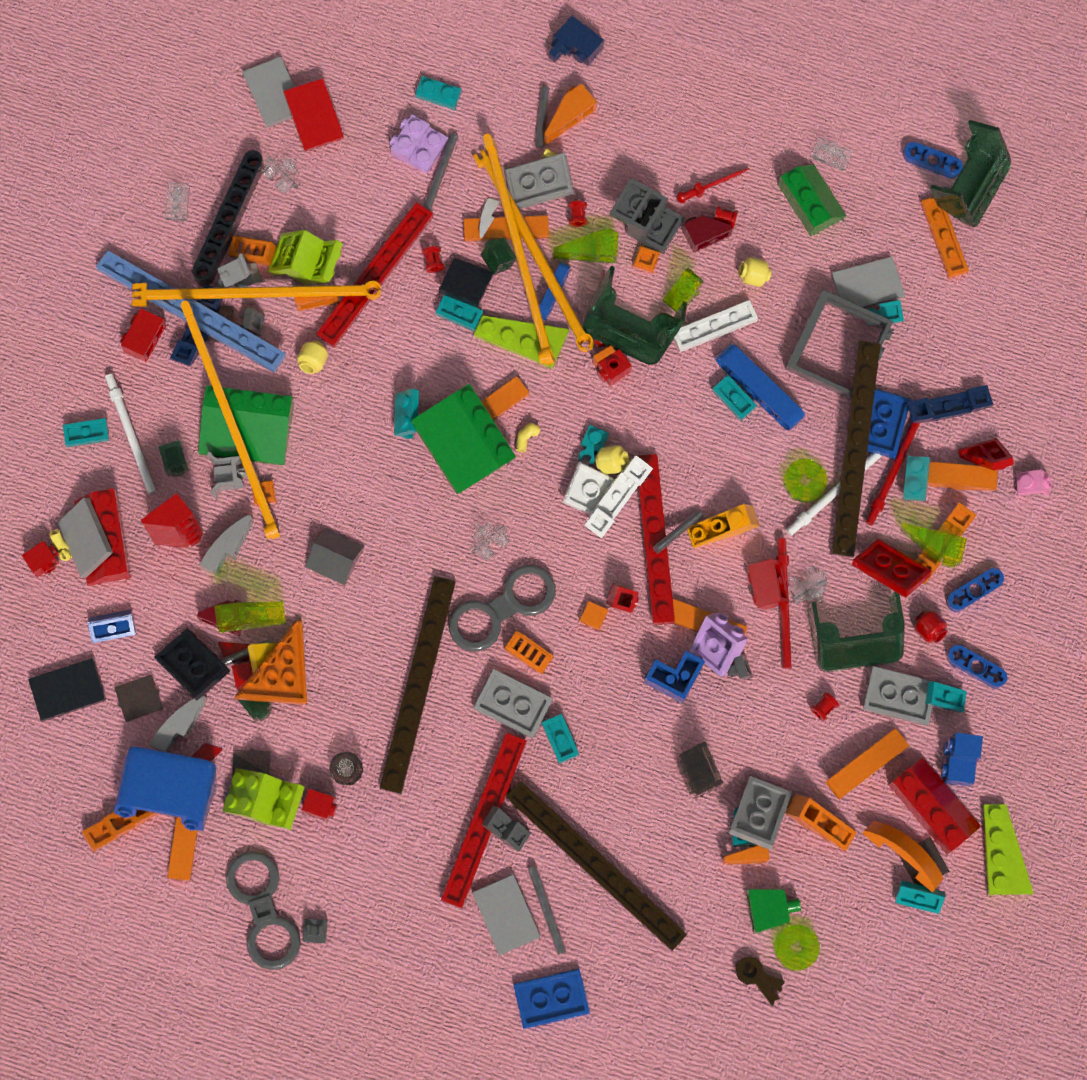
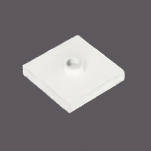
M579 462L562 503L590 515L615 479Z

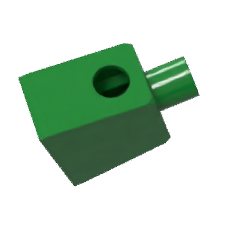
M750 889L746 891L753 935L790 922L789 913L801 911L800 899H786L785 890Z

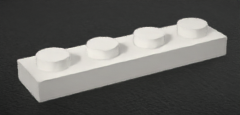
M750 300L676 329L671 332V335L679 353L755 323L758 321V317Z

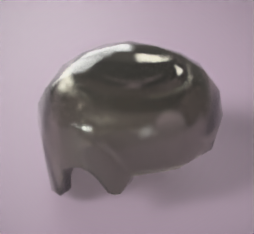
M352 752L338 753L331 759L329 766L331 777L340 785L351 786L361 778L364 771L362 760Z

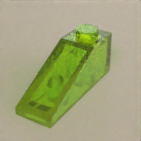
M603 229L602 231H595L556 246L553 250V259L616 264L619 232Z
M907 523L901 524L900 531L937 562H941L942 566L954 569L955 566L959 567L961 565L967 538Z
M283 601L240 602L215 605L217 628L220 633L286 624Z

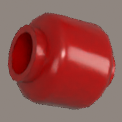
M923 611L915 619L914 630L927 643L940 642L948 632L946 630V621L935 611Z

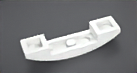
M635 455L601 497L584 526L602 538L613 524L614 518L636 488L641 486L653 468Z

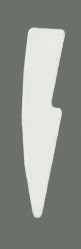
M488 198L485 203L480 220L481 238L494 220L492 214L499 204L497 200Z

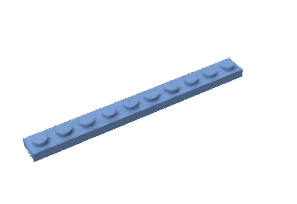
M109 250L96 266L99 272L132 291H141L132 289V284L147 283L148 289H174ZM193 299L149 300L185 322L187 321L181 308V302L188 301L199 330L275 373L286 357L285 352Z

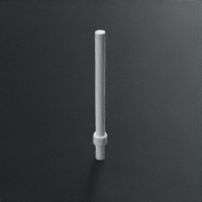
M108 374L105 376L110 390V399L115 403L148 495L154 494L156 489L123 403V393L118 388L114 375Z
M872 453L866 458L865 471L882 455ZM840 482L806 512L803 511L796 517L797 520L785 530L789 536L796 533L802 526L806 527L812 521L811 518L839 495Z

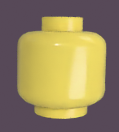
M749 257L741 262L738 276L744 284L761 287L766 281L770 280L771 269H769L767 261Z
M318 341L306 342L298 354L297 363L305 373L314 374L320 372L327 360L328 352L323 344Z
M620 445L605 446L596 455V466L604 474L621 473L629 463V455Z

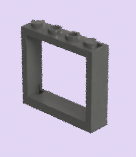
M822 290L785 370L851 400V390L797 366L825 305L833 306L882 329L876 342L881 344L879 360L885 351V348L882 347L884 340L889 341L894 331L891 328L893 321Z

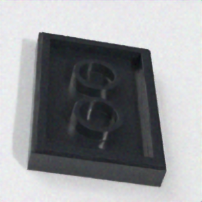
M188 628L154 657L196 701L230 672L229 668Z
M93 658L28 679L41 722L106 701Z

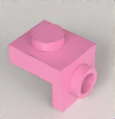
M1042 469L1016 473L1017 494L1020 496L1037 493L1049 495L1052 480Z

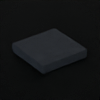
M454 258L439 287L438 293L478 308L493 278L494 272Z

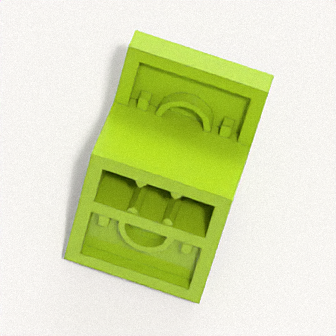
M306 230L282 233L268 272L274 276L287 274L305 285L330 282L334 275L336 262L340 258L343 243L337 239L323 241Z
M236 768L222 811L228 814L243 816L263 825L291 830L305 787L295 783L284 782L265 773Z

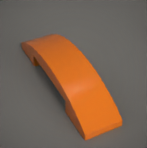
M959 502L916 561L932 570V576L977 515ZM930 577L923 584H926Z
M874 820L862 833L879 848L885 843L919 871L915 878L931 892L943 881L944 878L938 866L929 854L902 831Z

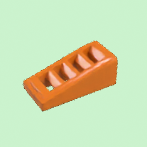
M233 235L228 256L238 258L239 254H243L246 261L270 266L276 246L270 241ZM240 243H243L241 252L239 253V245ZM251 245V246H250L249 253L246 254V253H247L248 246ZM257 247H259L258 254L255 255Z
M338 296L294 297L297 311L339 302Z
M519 631L514 633L505 647V652L541 675L554 657ZM520 640V641L522 642V644L520 645V647H519L518 650L516 651V650L513 649V648L515 647V645L517 644V642ZM526 645H528L530 648L523 656L521 653ZM536 650L537 654L535 655L533 660L530 661L528 658L530 657L532 652ZM540 656H545L541 664L537 666L536 662Z
M759 845L726 855L722 859V864L767 863L769 861V849Z

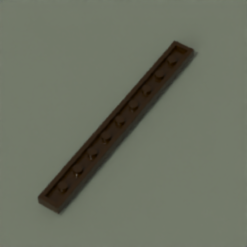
M858 342L831 555L854 557L880 343Z
M434 576L380 790L402 795L456 581Z
M522 781L505 797L671 952L687 936L685 931Z

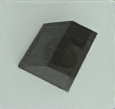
M706 741L678 755L676 766L679 773L684 774L686 777L685 787L689 795L693 794L696 799L720 789L723 781Z

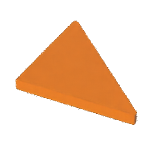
M302 620L294 621L238 691L235 699L307 704Z

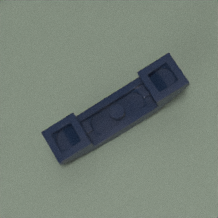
M206 284L203 286V288H214ZM197 299L198 303L217 314L219 313L223 299ZM187 326L182 339H178L170 360L191 367L198 357L199 351L190 328ZM200 330L203 340L206 343L209 335Z
M988 385L943 397L928 399L927 397L908 401L907 406L912 423H925L980 411L992 407L993 401Z

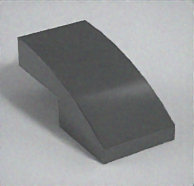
M495 806L492 807L482 823V826L517 852H520L531 834L518 821L512 820L499 807Z

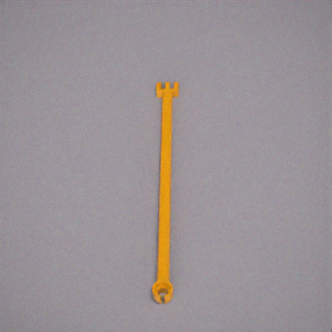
M487 133L483 136V140L489 154L541 346V352H538V357L541 364L549 365L555 363L554 355L548 340L505 182L497 144L492 136Z
M484 149L480 151L482 159H479L476 153L473 154V159L478 168L485 167L499 193L489 155H486ZM508 190L519 233L576 337L578 350L587 352L586 347L581 345L584 342H588V349L591 351L594 346L593 338L585 333Z
M369 281L365 285L148 289L147 283L132 284L133 290H141L132 292V298H136L132 300V306L136 307L147 306V300L366 296L368 299L375 300L381 296V286L376 281ZM373 289L377 291L376 294H370L369 292Z
M182 301L181 308L267 525L263 527L267 539H276L280 537V534L188 301Z

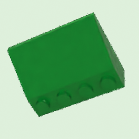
M470 384L410 421L457 495L516 458V455Z
M206 385L198 454L208 456L207 453L211 452L214 457L221 458L239 456L213 387ZM223 388L250 460L252 462L285 466L294 410L293 397Z

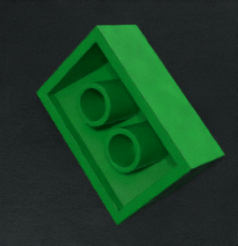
M814 164L798 166L780 176L778 187L810 237L847 217Z

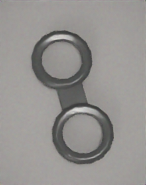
M524 565L516 568L506 579L503 595L489 604L482 601H468L460 604L453 611L449 620V632L452 640L460 648L470 652H480L490 648L499 637L502 622L516 613L524 616L538 615L545 612L552 605L556 596V585L552 576L545 569L536 565ZM526 574H534L545 582L547 594L540 604L524 606L515 599L513 586L519 577ZM480 610L490 617L492 630L485 640L469 642L460 635L458 621L465 612Z
M257 851L245 852L236 857L228 866L226 885L233 898L240 903L249 905L255 924L250 929L246 941L247 951L252 961L261 968L268 970L283 969L291 964L299 953L301 946L300 933L291 921L276 914L271 897L278 888L280 878L279 869L274 860L266 854ZM255 860L267 866L270 872V882L264 892L259 895L249 896L239 891L236 886L235 876L242 864ZM267 926H282L291 936L290 951L280 960H266L257 951V936Z

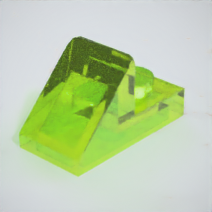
M687 268L663 301L677 314H680L699 295L700 292L698 290L704 281L690 268Z

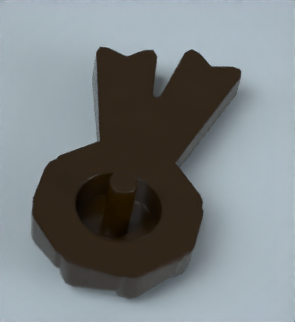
M750 956L740 959L735 967L737 979L746 985L756 984L770 1005L773 1006L775 1000H779L780 997L771 987L782 992L781 986L785 982L765 974L762 963L755 957Z

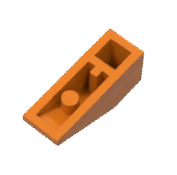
M582 83L577 87L572 86L566 91L544 134V143L546 145L596 111L597 101Z
M795 794L785 811V814L794 821L843 851L848 849L857 833L809 797Z

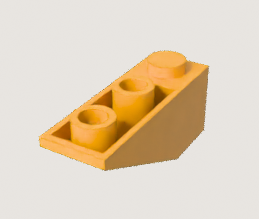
M742 504L694 524L687 531L693 548H697L745 533L759 527L760 524L754 507Z

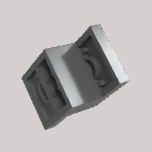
M630 178L610 211L611 217L628 225V236L659 251L663 255L685 217L666 207L667 197Z

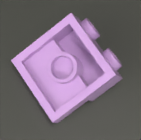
M411 115L409 119L405 118L400 126L402 131L399 136L394 135L389 144L391 146V155L428 174L446 146L448 137L430 128L429 123Z
M713 613L705 617L689 651L705 660V664L722 677L727 674L734 658L741 655L748 638L744 635V630L741 627L733 626L728 622V617L725 614Z

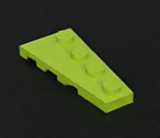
M482 315L474 337L541 364L538 357V352H541V346L534 323ZM545 325L556 363L570 329ZM552 363V364H549V365H546V364H541V365L553 369L555 363Z
M983 805L987 895H1033L1032 885L1007 805Z

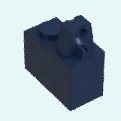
M571 16L554 35L553 42L551 43L553 48L549 51L548 58L555 63L562 55L565 57L573 55L577 62L589 66L604 49V39L574 16Z

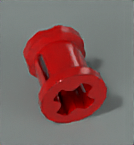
M581 200L569 202L568 208L571 209L569 225L574 227L587 225L588 220L585 219L587 202Z
M717 206L714 219L729 224L734 229L738 210L730 211Z
M430 246L422 250V254L426 259L427 266L425 270L427 273H436L444 269V264L441 263L439 254L441 248L438 246Z
M825 692L823 698L815 706L812 705L810 710L818 719L824 722L827 719L826 716L840 705L832 695Z

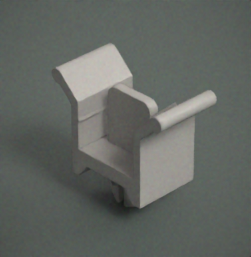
M239 254L236 260L218 268L220 278L217 280L220 288L249 287L253 284L264 282L257 264H247L243 254Z
M211 452L207 453L209 460L217 466L214 468L215 482L217 484L211 490L214 499L218 498L221 491L244 488V484L239 478L248 477L244 466L240 467L242 465L240 456L217 459Z

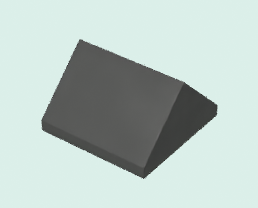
M324 529L313 542L305 567L345 586L364 546Z

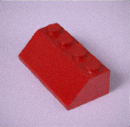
M111 488L91 492L74 501L76 505L83 498H90L113 552L86 577L87 586L131 578L119 497L116 490Z
M177 493L140 520L155 545L187 548L199 543L203 536L193 513Z
M923 757L889 784V787L946 855L955 850L981 827Z

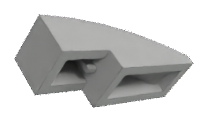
M247 515L238 520L215 540L199 564L202 570L218 577L227 557L236 560L254 523L252 516Z
M202 696L198 701L192 699L179 708L161 726L149 745L158 751L170 753L178 736L187 740L208 701L206 697Z

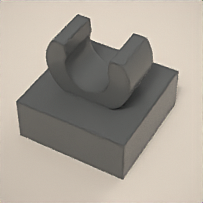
M246 308L245 313L240 315V318L244 319L243 325L238 326L255 336H262L265 315L253 308Z
M740 655L734 658L735 665L730 666L727 672L728 676L735 677L739 675V678L742 680L753 678L747 657Z
M305 919L303 942L326 944L328 921Z

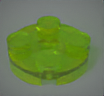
M811 459L794 461L787 468L783 479L784 488L790 495V498L804 503L815 501L821 497L828 482L825 469ZM802 476H806L807 479H811V482L808 483V486H805L803 483H800V480H802Z
M791 925L784 928L775 938L774 954L781 965L788 970L802 971L811 967L819 956L820 945L817 935L805 926ZM796 941L800 942V946L803 947V951H799L798 954H794V950L790 948Z

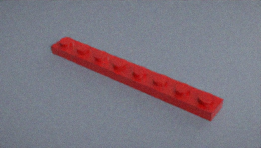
M416 202L354 285H365L369 281H376L382 286L432 220L434 214ZM373 289L369 293L376 294L377 291ZM344 296L316 333V336L335 348L371 299H368L366 296Z
M657 454L636 455L653 468L641 486H638L652 624H674L675 616L668 550L666 547L660 553H656L653 549V546L666 536Z
M509 733L505 734L441 898L442 902L460 909L463 908L491 836V832L482 826V823L493 806L502 808L527 740Z

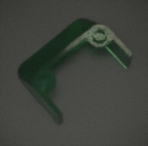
M969 120L968 125L972 137L965 145V151L968 156L967 162L951 189L931 185L930 189L939 208L963 224L975 228L1007 176L1011 167V157L999 127Z
M610 266L595 291L582 327L585 333L591 335L593 339L607 346H612L616 350L620 349L622 353L647 365H654L660 361L685 322L687 302H682L674 317L667 313H658L649 322L614 305L617 293L611 286L615 267Z
M894 591L889 598L891 614L885 616L882 621L883 632L840 638L839 630L835 624L830 622L819 623L816 602H811L807 612L818 668L823 672H833L892 664L900 661L904 655L905 622L900 595Z

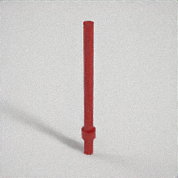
M911 422L877 498H874L870 505L871 511L865 521L866 524L873 526L879 512L883 511L886 504L884 501L920 423Z
M779 538L777 539L778 556H776V560L781 562L788 593L787 566L789 565V555H787L786 539ZM788 603L780 606L783 669L792 668Z

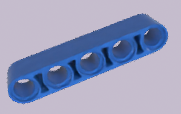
M730 343L715 358L717 364L787 431H790L805 417L803 410L736 345Z

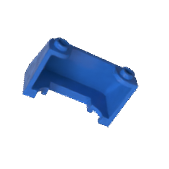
M130 747L123 766L114 812L123 818L136 815L137 809L181 817V823L186 829L204 831L217 786L216 766L204 759L141 747Z

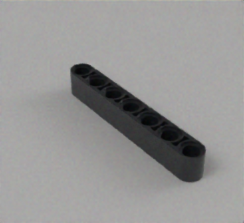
M251 150L244 155L196 259L192 272L195 282L199 286L203 287L204 284H212L264 171L262 155L258 151ZM252 161H258V162H259V163H258L257 165H255V166L249 165V163L252 162ZM244 179H249V180H251V181H250L249 183H247V184H242V183H241V181L244 180ZM236 197L242 198L240 202H232ZM226 216L234 217L231 221L224 220ZM219 234L225 235V237L221 240L215 239V237ZM209 253L217 254L214 258H207ZM202 271L208 272L205 277H199L198 274Z

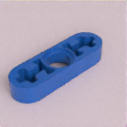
M916 142L907 144L903 152V158L906 162L947 178H957L963 169L960 159ZM912 149L916 150L914 157L910 155ZM923 153H926L925 156H924V158H923V161L920 160L921 157H922V154H923ZM935 156L939 163L931 165L928 163L927 158ZM943 160H944V161H945L944 166H943V168H941L940 166H941V164H942V162H943ZM951 164L955 165L954 171H950Z
M560 262L554 274L561 288H563L571 269L570 265ZM549 287L539 306L544 320L548 319L556 302Z
M996 568L987 570L953 591L946 600L947 607L953 612H960L1003 584V573ZM990 574L998 577L996 583L991 582L985 586L984 582L988 581ZM971 585H978L981 588V594L978 596L972 595L969 591ZM965 594L967 597L961 601V606L952 603L954 596L958 599Z
M961 645L953 646L947 653V660L952 666L991 688H1000L1007 681V673L1004 669ZM957 651H960V656L964 659H967L968 656L971 657V659L967 662L966 667L963 665L966 661H964L963 659H959L958 661L954 660L955 655L952 654V652L956 653ZM979 661L983 666L982 672H974L971 668V663ZM989 667L991 668V670L988 673L992 675L999 673V678L1002 681L994 683V678L991 675L987 674L986 677H983L982 675L987 671Z

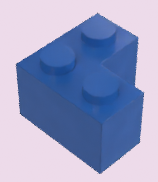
M685 651L675 670L656 659L645 678L644 684L683 704L705 660Z
M956 732L948 739V742L945 741L943 754L946 755V763H943L941 768V776L944 777V783L968 787L974 784L976 762L981 759L983 736Z

